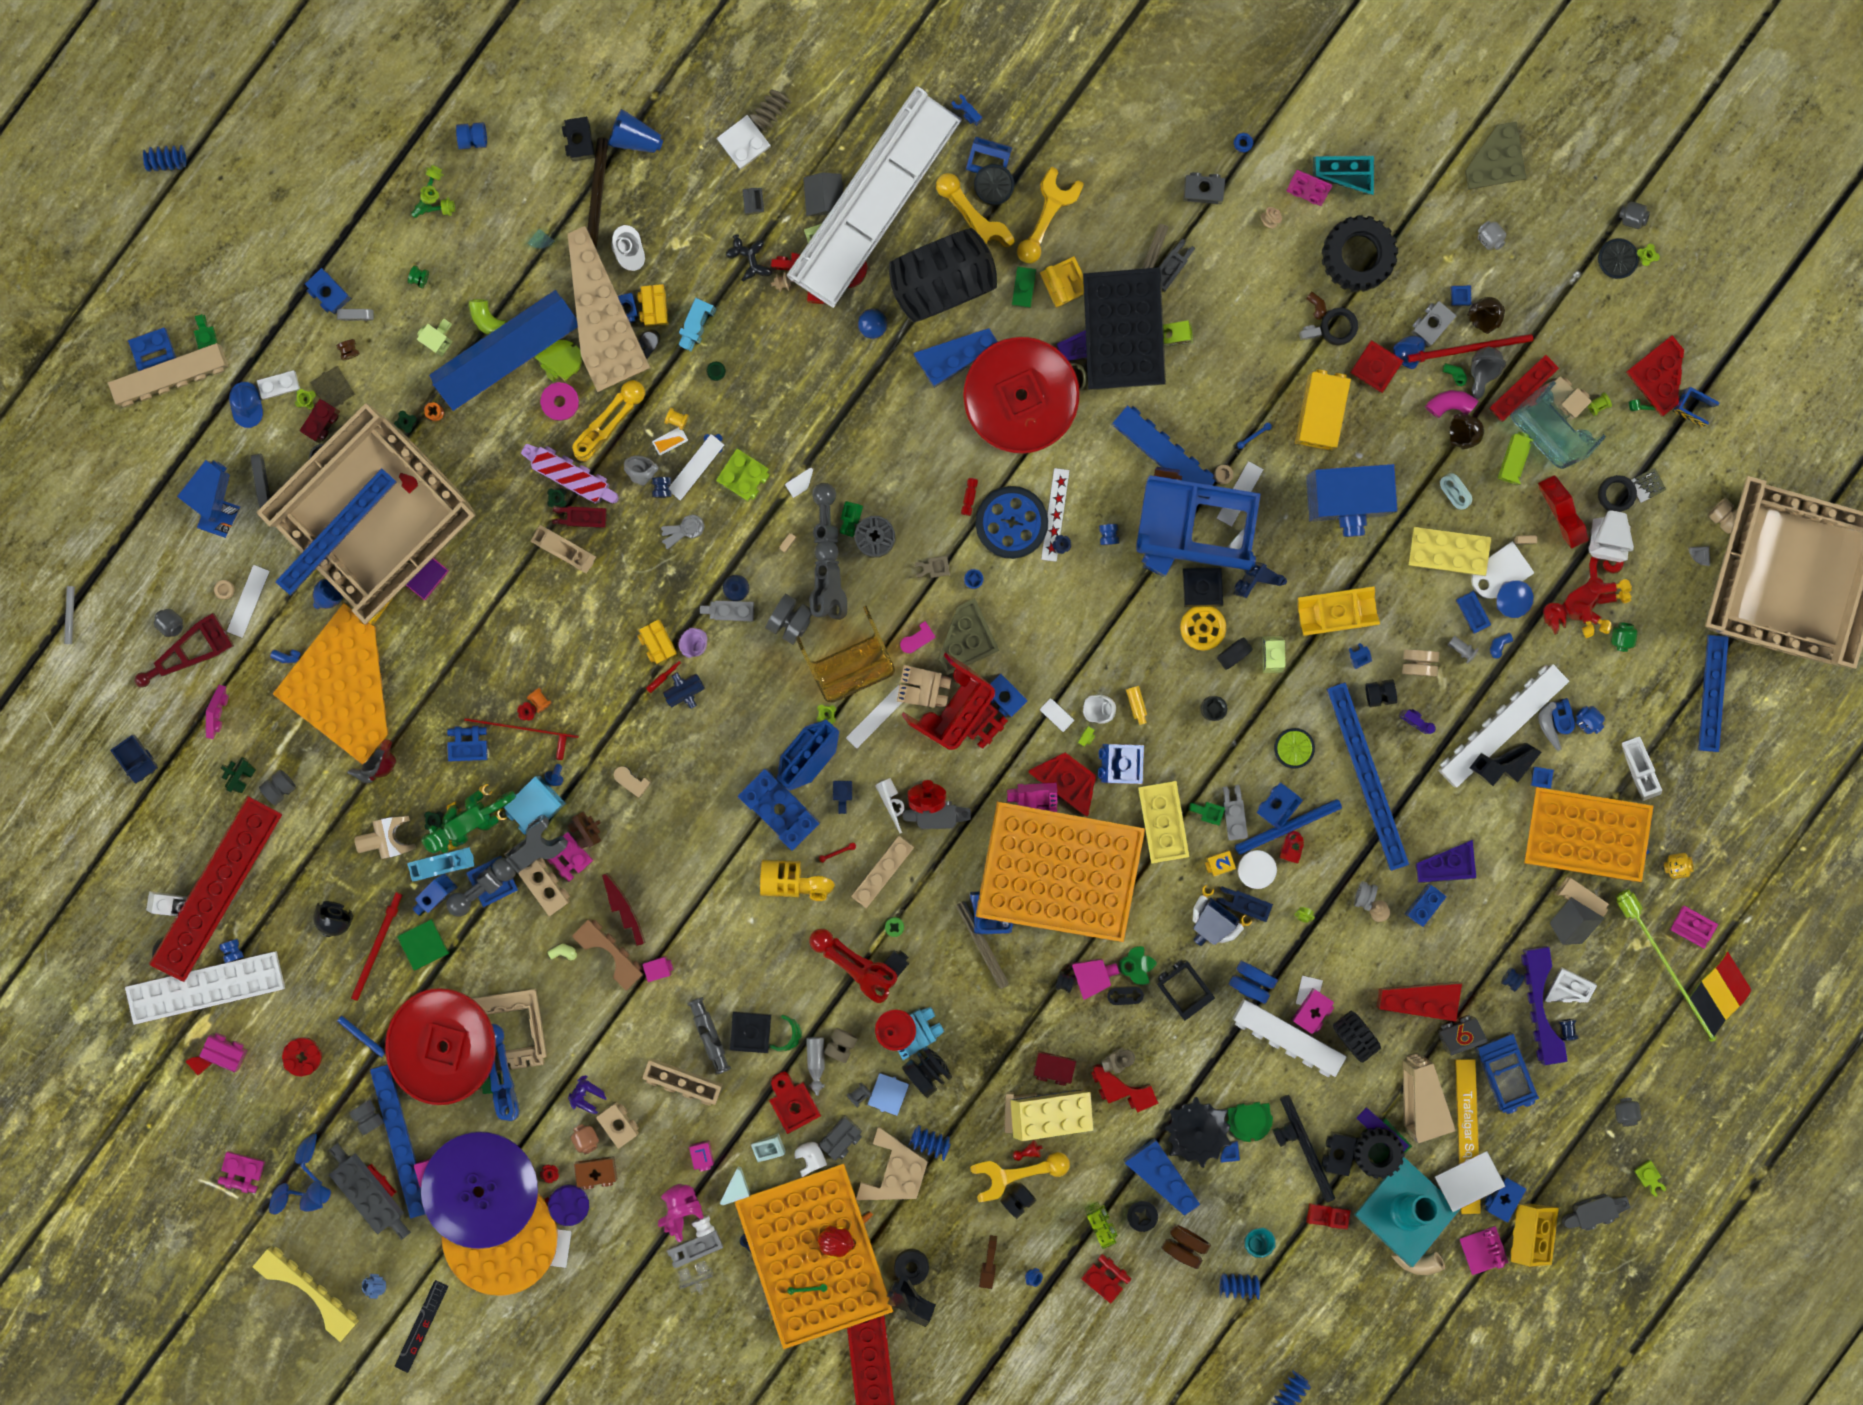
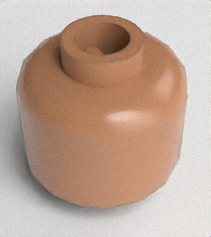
M582 1124L573 1129L574 1133L571 1135V1141L577 1152L586 1155L598 1148L599 1138L592 1126H584Z

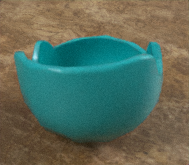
M1266 1228L1251 1230L1245 1237V1248L1248 1254L1255 1258H1263L1270 1255L1276 1245L1273 1233Z

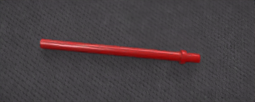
M1528 334L1428 352L1422 350L1416 354L1407 355L1408 362L1420 361L1421 363L1427 359L1474 352L1484 347L1497 348L1533 341V335Z

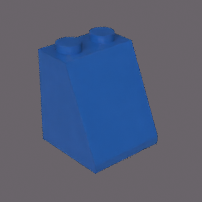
M205 460L177 497L206 520L217 523L220 518L230 474L226 472L227 468L215 460L212 462Z

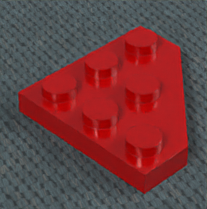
M1673 335L1626 371L1627 375L1661 417L1679 404V387L1681 385L1684 349Z

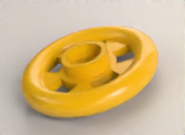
M1192 607L1184 614L1181 620L1180 631L1182 638L1190 647L1196 650H1211L1217 647L1225 637V618L1215 607ZM1199 613L1201 618L1194 622L1192 617ZM1208 614L1216 618L1213 623L1206 618ZM1201 624L1206 625L1207 629L1205 631L1200 630ZM1193 626L1195 635L1190 636L1188 627ZM1213 627L1219 629L1216 637L1211 635ZM1199 637H1207V643H1199Z

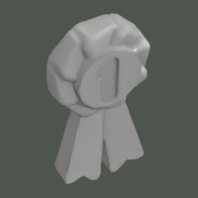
M692 514L684 517L681 525L662 526V536L672 535L662 541V543L666 544V549L671 548L685 536L692 539L701 536L705 528L703 519Z

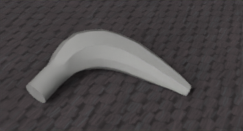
M1551 702L1541 708L1538 719L1545 736L1554 748L1560 751L1562 748L1552 717V711L1556 708V704Z

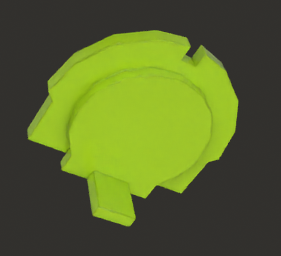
M558 340L535 356V359L541 363L540 367L545 370L547 378L553 382L559 377L566 381L578 372L583 359L577 345L573 347L574 343L568 340Z

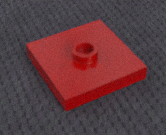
M1371 340L1350 373L1383 393L1404 360Z

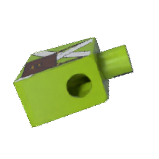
M1189 320L1163 324L1164 347L1194 343L1192 326ZM1172 332V336L1166 338V333Z

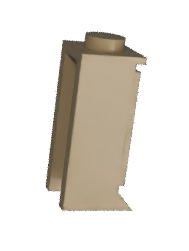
M1566 877L1555 893L1558 896L1563 895L1562 897L1566 900H1569L1571 897L1602 917L1608 911L1607 906L1609 904L1572 878Z

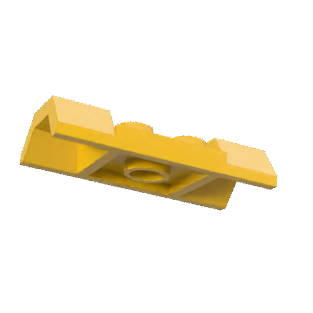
M1375 586L1298 598V613L1303 636L1380 625L1375 602Z

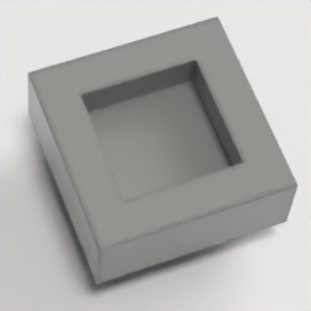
M1314 325L1303 327L1304 331L1299 333L1300 341L1322 335L1320 327L1315 328Z

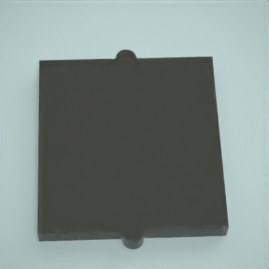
M338 366L326 373L323 372L320 377L311 382L320 399L333 407L339 404L343 405L344 401L356 395Z

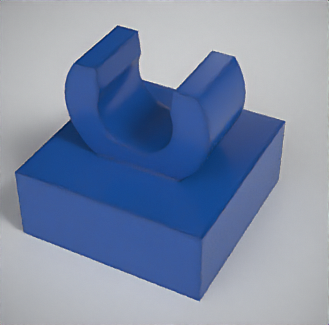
M1361 643L1358 644L1360 650L1356 652L1349 648V655L1354 669L1372 662L1368 647H1363Z

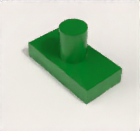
M1017 266L1012 306L1031 308L1036 269Z

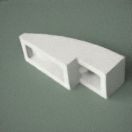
M1640 736L1623 742L1622 748L1642 801L1661 795L1662 788Z

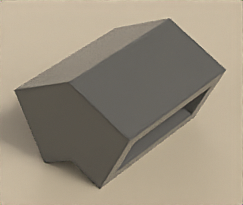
M762 188L743 189L745 215L764 212Z

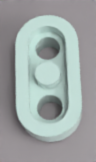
M1453 473L1445 475L1440 481L1441 489L1457 509H1466L1472 503V495L1457 475Z

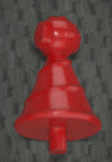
M1033 1140L1022 1152L1015 1151L1013 1158L1016 1161L1022 1160V1157L1041 1158L1040 1149H1043L1042 1145L1038 1146L1037 1142Z

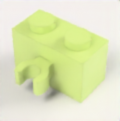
M443 319L437 330L429 324L426 327L422 326L417 333L419 336L417 340L443 357L453 342L445 336V333L452 324Z

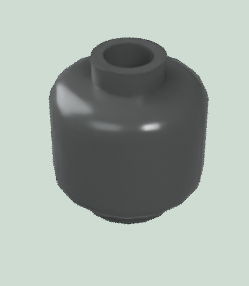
M1629 202L1626 207H1622L1619 217L1623 218V225L1641 229L1642 226H1646L1650 211H1647L1646 205Z
M165 609L156 613L154 627L165 637H175L180 634L183 629V619L172 609Z
M1622 1098L1620 1103L1615 1105L1618 1123L1622 1124L1623 1127L1638 1125V1121L1642 1119L1640 1105L1637 1101H1632V1098Z

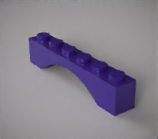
M1540 946L1523 949L1521 961L1522 965L1526 966L1527 972L1524 973L1525 984L1529 985L1530 991L1527 993V999L1529 1004H1532L1533 1011L1530 1012L1532 1023H1535L1536 1028L1533 1031L1535 1042H1538L1539 1047L1536 1050L1537 1059L1543 1065L1568 1062L1565 1042L1550 1027L1543 1008L1544 984L1552 968L1550 947Z

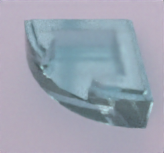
M538 229L527 244L534 248L543 249L551 246L555 241L541 229Z

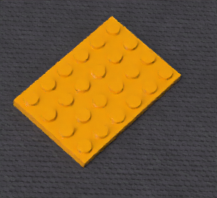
M1536 787L1524 864L1642 883L1654 806Z

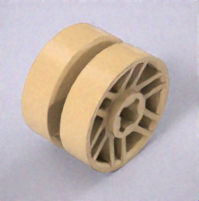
M1404 650L1403 659L1411 661V663L1403 664L1402 674L1438 677V666L1430 664L1439 662L1440 652Z

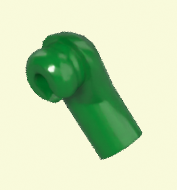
M1444 363L1442 372L1451 374L1457 386H1464L1467 382V376L1462 367Z

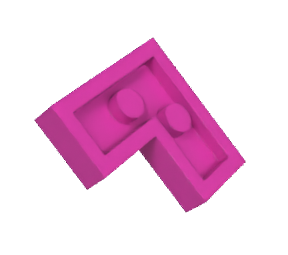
M218 685L206 710V738L214 739L216 733L221 731L222 721H220V717L222 715V707L227 705L229 695L226 694V686Z

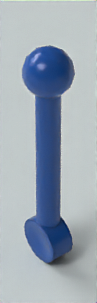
M1265 423L1262 429L1248 437L1243 442H1238L1237 447L1239 449L1244 448L1246 443H1248L1249 441L1263 433L1265 430L1269 431L1272 428V425L1270 423Z

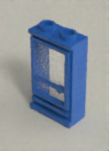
M1508 1032L1507 1036L1503 1038H1494L1488 1044L1475 1047L1501 1112L1510 1114L1517 1111V1107L1522 1105L1527 1107L1535 1104V1100L1539 1099V1096L1513 1033Z

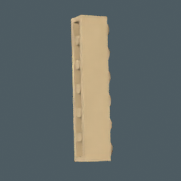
M216 343L108 382L115 404L126 408L134 405V401L151 399L153 394L159 393V395L170 392V388L176 386L177 388L185 387L192 380L198 382L206 379V375L212 373L213 375L221 374L229 366L222 346Z

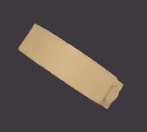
M539 525L531 539L532 543L586 574L593 566L596 556L542 525Z

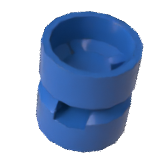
M484 122L473 123L472 126H469L468 123L456 125L457 143L460 150L470 149L473 145L475 148L487 147V132Z

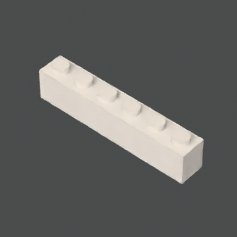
M1244 998L1232 1018L1236 1021L1235 1025L1243 1030L1246 1027L1253 1031L1252 1035L1261 1040L1263 1037L1270 1040L1268 1044L1277 1049L1280 1046L1286 1049V1054L1293 1058L1299 1056L1303 1059L1302 1063L1311 1068L1315 1065L1320 1068L1319 1072L1327 1077H1330V1075L1336 1077L1346 1059L1344 1054Z

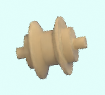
M1268 207L1266 212L1261 214V221L1264 226L1273 229L1282 221V216L1279 210Z
M786 272L781 277L776 273V278H774L771 286H776V289H779L781 293L782 288H787L789 291L793 281L786 276Z
M1378 900L1371 904L1372 908L1369 912L1374 921L1383 922L1389 918L1390 909L1386 902Z

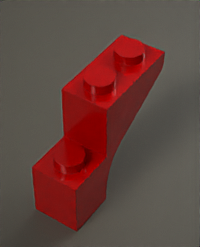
M1556 475L1539 482V489L1559 524L1563 539L1572 549L1589 541L1585 524L1576 514L1573 498Z
M1096 1064L1092 1066L1094 1069L1091 1072L1095 1083L1099 1082L1102 1088L1098 1091L1102 1100H1107L1108 1104L1130 1095V1098H1127L1131 1109L1135 1108L1137 1113L1159 1104L1150 1084L1141 1087H1131L1123 1083L1111 1072H1105L1102 1065Z

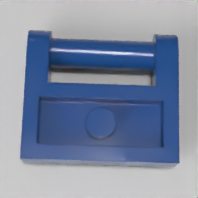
M161 328L128 340L138 371L176 358L166 328ZM166 349V354L143 362L142 357Z

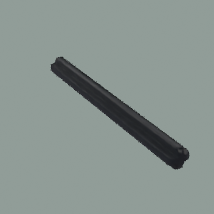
M1285 1095L1280 1098L1283 1108L1294 1128L1327 1203L1335 1200V1195L1291 1097Z

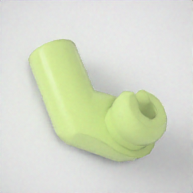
M560 944L547 951L551 959L560 955L567 957L568 960H574L577 957L576 950L567 944Z

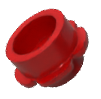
M529 702L519 705L517 709L518 717L523 721L532 720L536 714L535 706H532Z
M549 1164L543 1166L540 1172L541 1179H544L546 1183H553V1181L559 1178L558 1168L555 1165Z

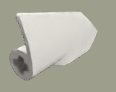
M891 778L876 784L875 787L899 833H902L897 817L903 814L905 805L901 800L891 798L898 794V791ZM894 802L901 805V808H899L900 812L898 813L893 809L892 803Z

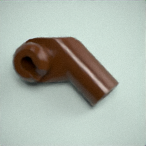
M1311 291L1306 299L1315 305L1316 311L1313 313V316L1321 320L1327 314L1325 301Z

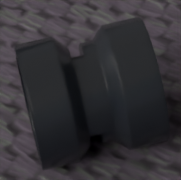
M1290 1122L1284 1124L1282 1128L1272 1129L1280 1147L1285 1146L1289 1141L1298 1140Z

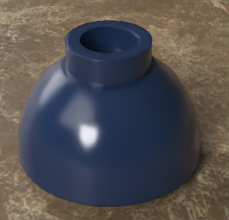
M731 575L723 583V593L731 601H741L749 593V583L741 575Z

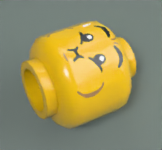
M1686 853L1669 855L1667 862H1664L1665 873H1669L1672 879L1688 878L1691 872H1694L1692 857H1688Z

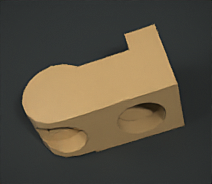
M626 766L618 767L614 772L615 780L638 798L642 796L651 784V781L646 777L642 781L638 779Z

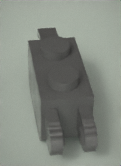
M946 801L944 808L938 812L930 813L929 811H923V813H918L910 809L905 810L902 816L905 821H917V825L921 829L953 828L956 822L971 820L970 808L957 807L956 804L952 805V801Z
M1603 1193L1575 1203L1572 1208L1573 1212L1563 1216L1561 1223L1569 1229L1579 1226L1582 1230H1592L1596 1228L1597 1224H1610L1614 1222V1219L1619 1217V1213L1630 1208V1204L1626 1196L1611 1198Z

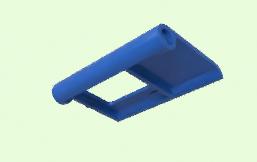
M1149 475L1145 486L1136 550L1138 553L1250 570L1251 567L1255 566L1256 562L1252 546L1261 494ZM1198 504L1246 512L1247 517L1241 549L1192 541Z

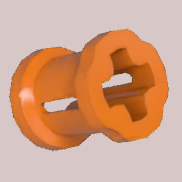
M435 402L428 403L424 408L425 416L432 421H439L444 416V409ZM432 408L436 409V416L430 411Z
M540 688L527 696V699L537 708V713L542 712L552 704L541 693L542 690Z

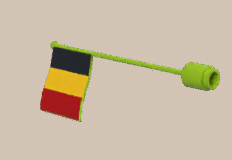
M1629 889L1616 895V902L1625 917L1636 918L1710 1037L1709 1041H1715V1035L1723 1023L1744 1003L1752 990L1731 955L1726 951L1719 964L1700 981L1689 997L1640 919L1639 915L1643 907L1637 897Z

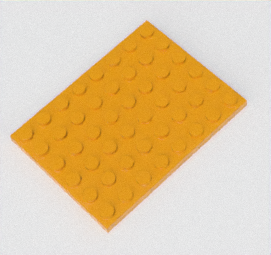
M997 801L976 917L1124 942L1145 828Z
M844 1163L734 1201L783 1349L894 1312L892 1306L887 1304L889 1300L887 1290ZM828 1226H841L850 1232L855 1246L845 1256L835 1259L821 1252L817 1241L818 1236ZM822 1284H826L828 1287L827 1291L822 1292L821 1290L806 1292H795L792 1295H789L787 1293V1289L789 1287H793L794 1289L806 1287H817L821 1286Z

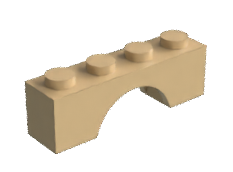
M899 835L851 897L867 908L914 849V846Z

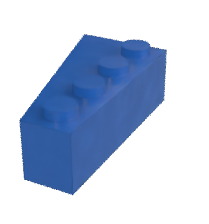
M1155 1138L1123 1159L1127 1166L1184 1216L1200 1205Z

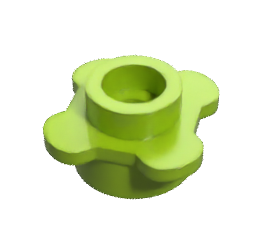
M1648 244L1646 248H1640L1637 251L1643 266H1649L1651 262L1658 261L1660 258L1653 244Z
M299 389L295 405L298 408L307 407L309 410L313 409V400L316 397V393L312 390L308 392Z
M822 704L817 707L819 711L817 722L826 719L831 724L835 723L834 712H836V707L834 705L829 707Z
M1299 907V910L1294 914L1298 917L1299 921L1304 923L1312 922L1315 919L1313 916L1314 911L1306 907Z

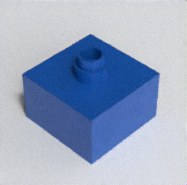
M1394 464L1318 469L1306 475L1309 522L1339 520L1340 528H1343V537L1364 536V526H1367V518L1383 517L1397 512Z

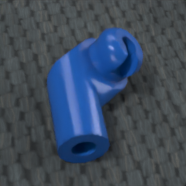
M1510 632L1492 641L1490 653L1493 658H1500L1503 646L1513 642Z

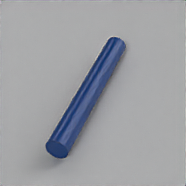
M341 1016L337 1020L339 1024L381 1058L386 1054L383 1048L346 1018Z

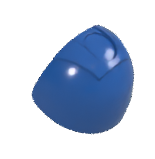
M1419 336L1405 337L1394 346L1393 354L1404 360L1403 366L1415 369L1420 361L1408 362L1407 355L1424 351L1425 340Z

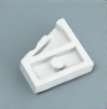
M1561 967L1544 1000L1546 1002H1589L1597 985Z

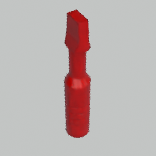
M678 661L646 687L649 693H652L676 670L681 662Z

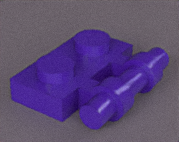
M1414 709L1402 710L1398 715L1424 734H1432L1436 730L1433 723H1425L1421 719L1422 715Z

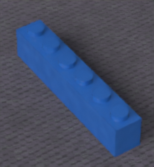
M1127 405L1111 424L1160 467L1180 470L1179 475L1183 476L1182 481L1213 485L1215 482L1213 479L1214 475L1209 470H1202L1198 466L1200 463L1194 457L1188 458L1184 454L1185 450L1176 443L1174 446L1169 441L1170 437L1163 431L1159 433L1154 428L1156 425L1148 418L1144 420L1140 416L1141 412L1134 406L1130 408Z

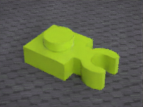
M1651 1160L1634 1169L1643 1186L1646 1188L1650 1185V1192L1653 1196H1658L1655 1192L1656 1187H1661L1663 1191H1666V1187L1657 1181L1661 1178V1175Z

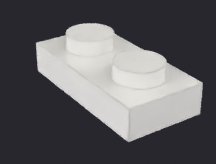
M294 370L257 380L262 400L300 389Z

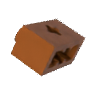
M614 1156L576 1161L574 1164L577 1187H582L583 1190L592 1189L597 1184H602V1187L612 1186L613 1182H616L618 1179ZM595 1169L598 1173L601 1172L598 1178H596L595 1175H592Z

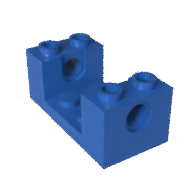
M767 768L738 795L750 810L753 809L779 835L778 838L791 851L821 823ZM780 803L785 806V812L782 815L775 813L774 807L776 804Z

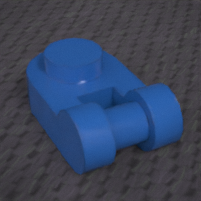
M1568 698L1561 699V702L1555 703L1556 708L1552 711L1555 729L1561 734H1569L1575 728L1571 706ZM1564 709L1565 714L1559 716L1558 710Z

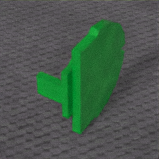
M1269 1103L1237 1104V1107L1227 1108V1123L1231 1126L1229 1130L1236 1138L1244 1142H1251V1138H1254V1141H1258L1269 1133L1273 1123Z

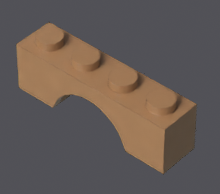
M587 920L572 937L585 950L592 947H600L609 951L616 965L613 978L627 991L644 974L642 971L643 966L636 960L633 962L628 957L630 955L624 947L619 948L615 944L616 939L610 933L606 935L601 930L603 927L597 920Z

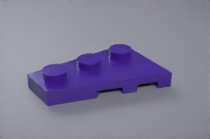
M1473 840L1416 863L1417 882L1476 879Z

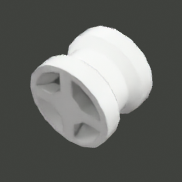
M709 1215L704 1216L702 1220L697 1219L691 1223L696 1228L697 1237H702L715 1230L714 1226L710 1224Z

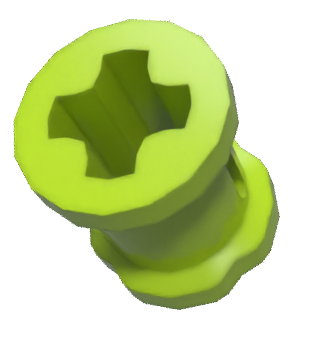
M1603 392L1601 396L1592 400L1587 407L1593 416H1597L1598 412L1611 408L1612 403L1608 395Z

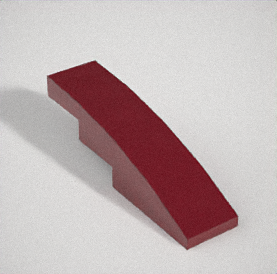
M608 873L603 874L602 877L611 912H620L624 929L632 927L636 946L645 944L640 923L631 904Z

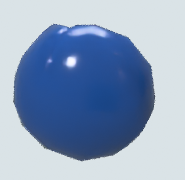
M871 308L865 310L858 320L859 331L866 338L875 339L881 337L887 329L886 316L879 309Z

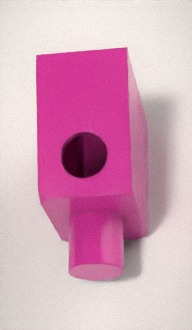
M1102 958L1071 963L1083 1000L1110 987L1109 977L1119 974L1116 963L1105 966Z

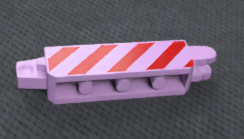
M529 444L524 446L521 454L531 461L532 469L594 503H599L602 499L612 504L618 501V494L608 489L610 485L606 483L607 479L597 474L595 477L589 474L590 469L581 464L579 468L572 464V459L564 455L562 458L556 456L557 451L548 446L545 449Z

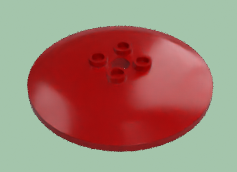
M1012 337L989 346L973 362L964 384V407L972 427L986 442L1007 452L1031 453L1052 445L1070 428L1078 410L1079 384L1072 365L1057 348L1036 338ZM1019 389H1024L1027 392V397L1024 400H1019L1016 397V392Z
M430 989L412 996L396 1011L387 1030L385 1053L393 1078L408 1095L426 1104L449 1105L470 1097L484 1084L494 1064L496 1039L489 1017L475 1000L456 990ZM442 1041H445L448 1045L445 1052L440 1049Z

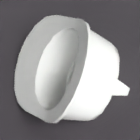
M623 225L618 227L612 236V251L623 268L629 271H636L644 265L645 261L639 233L631 226Z

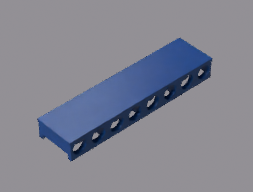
M554 290L431 373L429 376L433 386L454 411L578 327L577 318L563 298Z

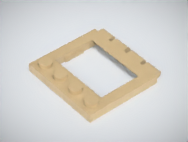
M536 988L472 998L482 1007L487 1015L529 1009L531 1035L534 1038L535 1046L507 1050V1062L510 1063L512 1070L526 1068L527 1060L530 1061L531 1067L544 1065L547 1051ZM496 1052L494 1061L497 1072H500L502 1069L498 1052Z

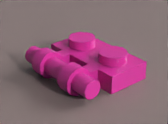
M567 832L563 835L568 841L567 847L556 857L547 861L550 865L553 864L559 871L558 874L562 878L564 877L570 882L574 878L570 873L573 868L580 873L594 860L583 848H580L574 837ZM562 855L569 862L566 867L558 859Z
M227 1151L221 1171L229 1174L227 1178L220 1176L218 1184L225 1185V1188L229 1189L232 1187L240 1189L244 1193H256L258 1186L251 1185L252 1179L260 1180L265 1161ZM235 1175L245 1177V1181L234 1180Z

